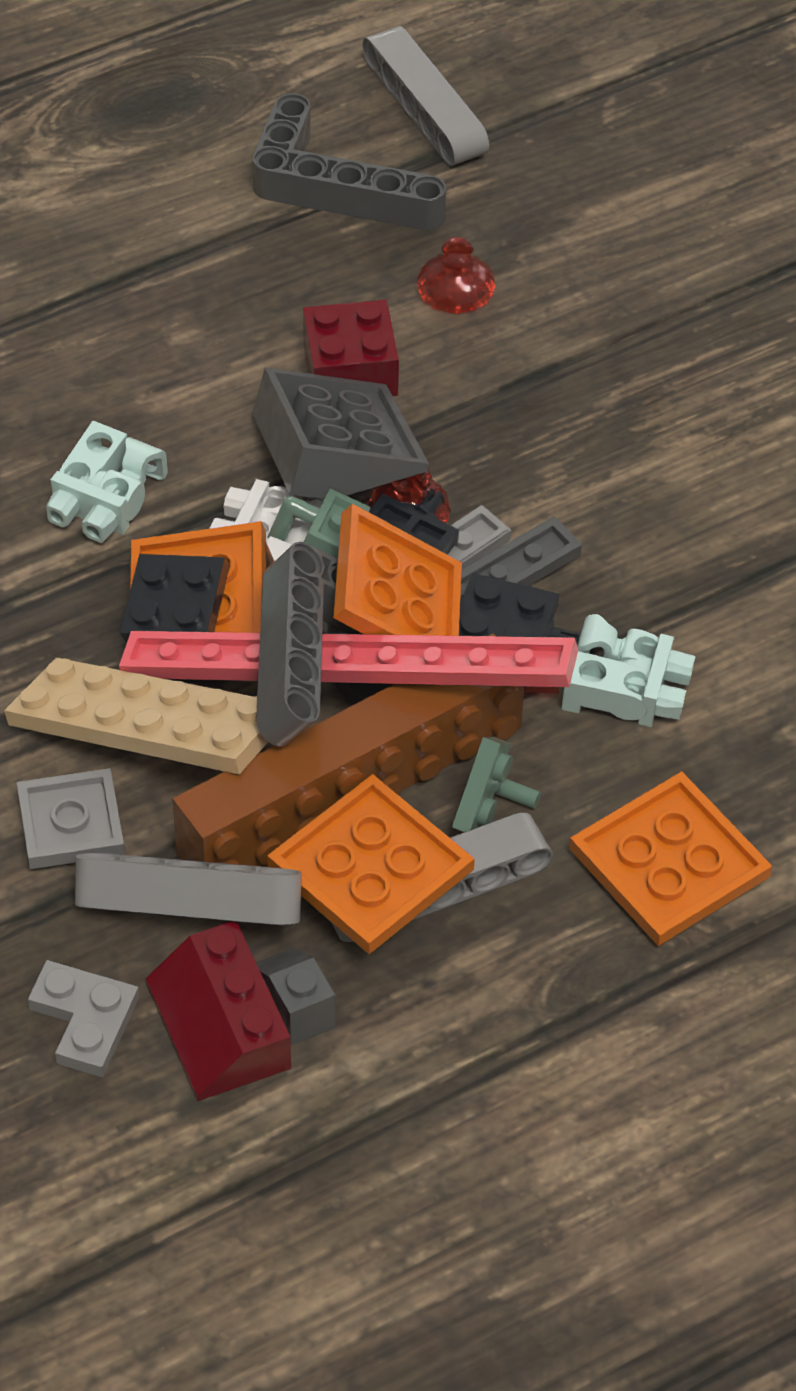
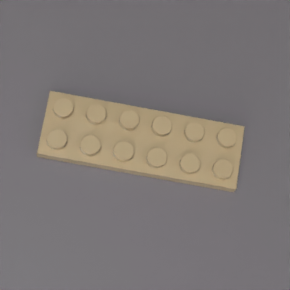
M55 658L4 710L9 726L234 774H240L268 743L257 727V697L112 669L105 666L71 661L69 659Z

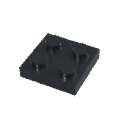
M139 554L120 630L124 641H128L131 631L215 632L230 567L225 557Z

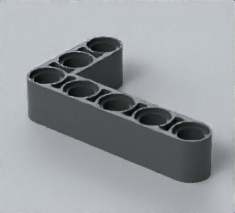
M297 93L285 94L276 100L253 154V190L258 197L268 201L421 230L437 229L444 223L446 185L439 177L305 152L311 136L309 100Z
M295 542L263 574L256 722L261 735L268 742L279 747L288 745L319 717L323 622L348 634H363L333 618L338 559L304 542Z

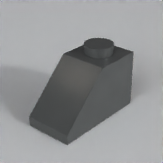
M292 947L256 962L289 1032L291 1046L336 1027L335 993L314 957Z

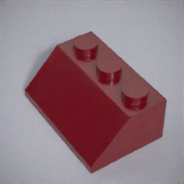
M231 921L190 935L146 977V985L198 1102L291 1069V1037L237 921Z

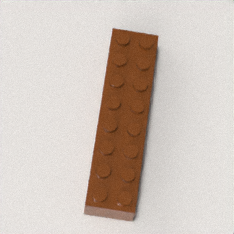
M394 684L304 730L288 745L282 747L273 746L259 753L240 774L223 772L172 798L176 855L180 860L248 866L267 865L268 854L372 774L399 795L402 790L421 780L426 781L435 777L445 767L459 760H467L473 757L478 752L483 737H496L504 740L512 736L522 725L524 686Z

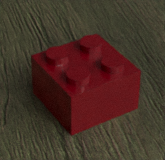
M387 299L303 307V342L309 374L386 384L392 396H398L399 358Z

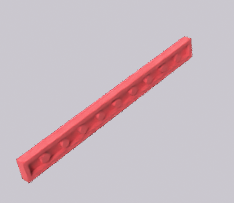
M131 631L119 668L122 671L162 679L258 681L260 633ZM322 634L321 682L570 687L578 647L575 638Z

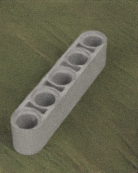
M397 26L363 39L362 49L367 64L447 165L453 166L484 155L489 151V140L482 123L402 26Z
M528 813L513 814L451 837L455 843L475 858L474 870L414 919L543 870L551 862L553 852L532 816ZM332 923L340 940L353 942L352 939Z
M106 853L76 855L75 905L86 908L263 924L299 923L301 918L302 872L284 868Z

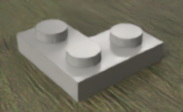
M46 960L28 998V1004L31 1011L69 1022L55 1052L56 1064L103 1078L139 1000V987Z

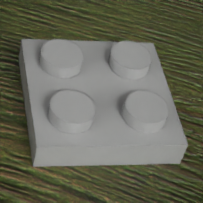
M111 768L17 782L30 869L75 863L76 855L106 853L125 855Z

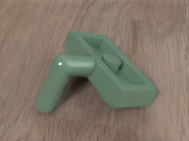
M331 488L320 509L296 497L289 496L284 499L267 538L272 536L285 541L295 518L311 524L304 543L338 559L341 513L352 503L369 512L370 507Z
M483 737L452 828L467 832L491 823L497 809V801L493 800L494 794L532 809L537 807L541 798V791L506 779L513 762V756L508 754L512 743L496 737Z

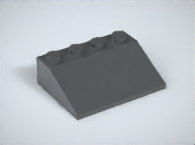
M264 368L252 414L290 495L304 501H314L316 498L325 499L331 488L347 496L427 472L429 462L386 384Z

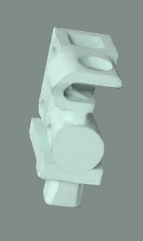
M92 421L63 463L60 471H57L51 478L53 495L46 506L49 522L64 528L70 524L75 516L84 519L82 521L83 533L88 538L100 543L104 542L112 532L124 535L130 526L129 521L136 517L144 502L146 476L159 481L164 480L167 476L168 469L165 451L131 437L127 438L126 433ZM101 438L111 441V447L102 446ZM154 460L156 466L150 465L148 462Z
M598 614L587 616L577 644L578 654L570 687H564L561 710L579 713L581 706L611 712L616 717L624 720L639 719L638 724L652 727L655 715L680 720L687 690L663 684L664 680L689 686L696 656L672 650L673 636L660 634V638L647 631L630 629L625 638L619 639L617 638V630L608 624L602 616ZM602 647L604 657L589 654L590 649Z

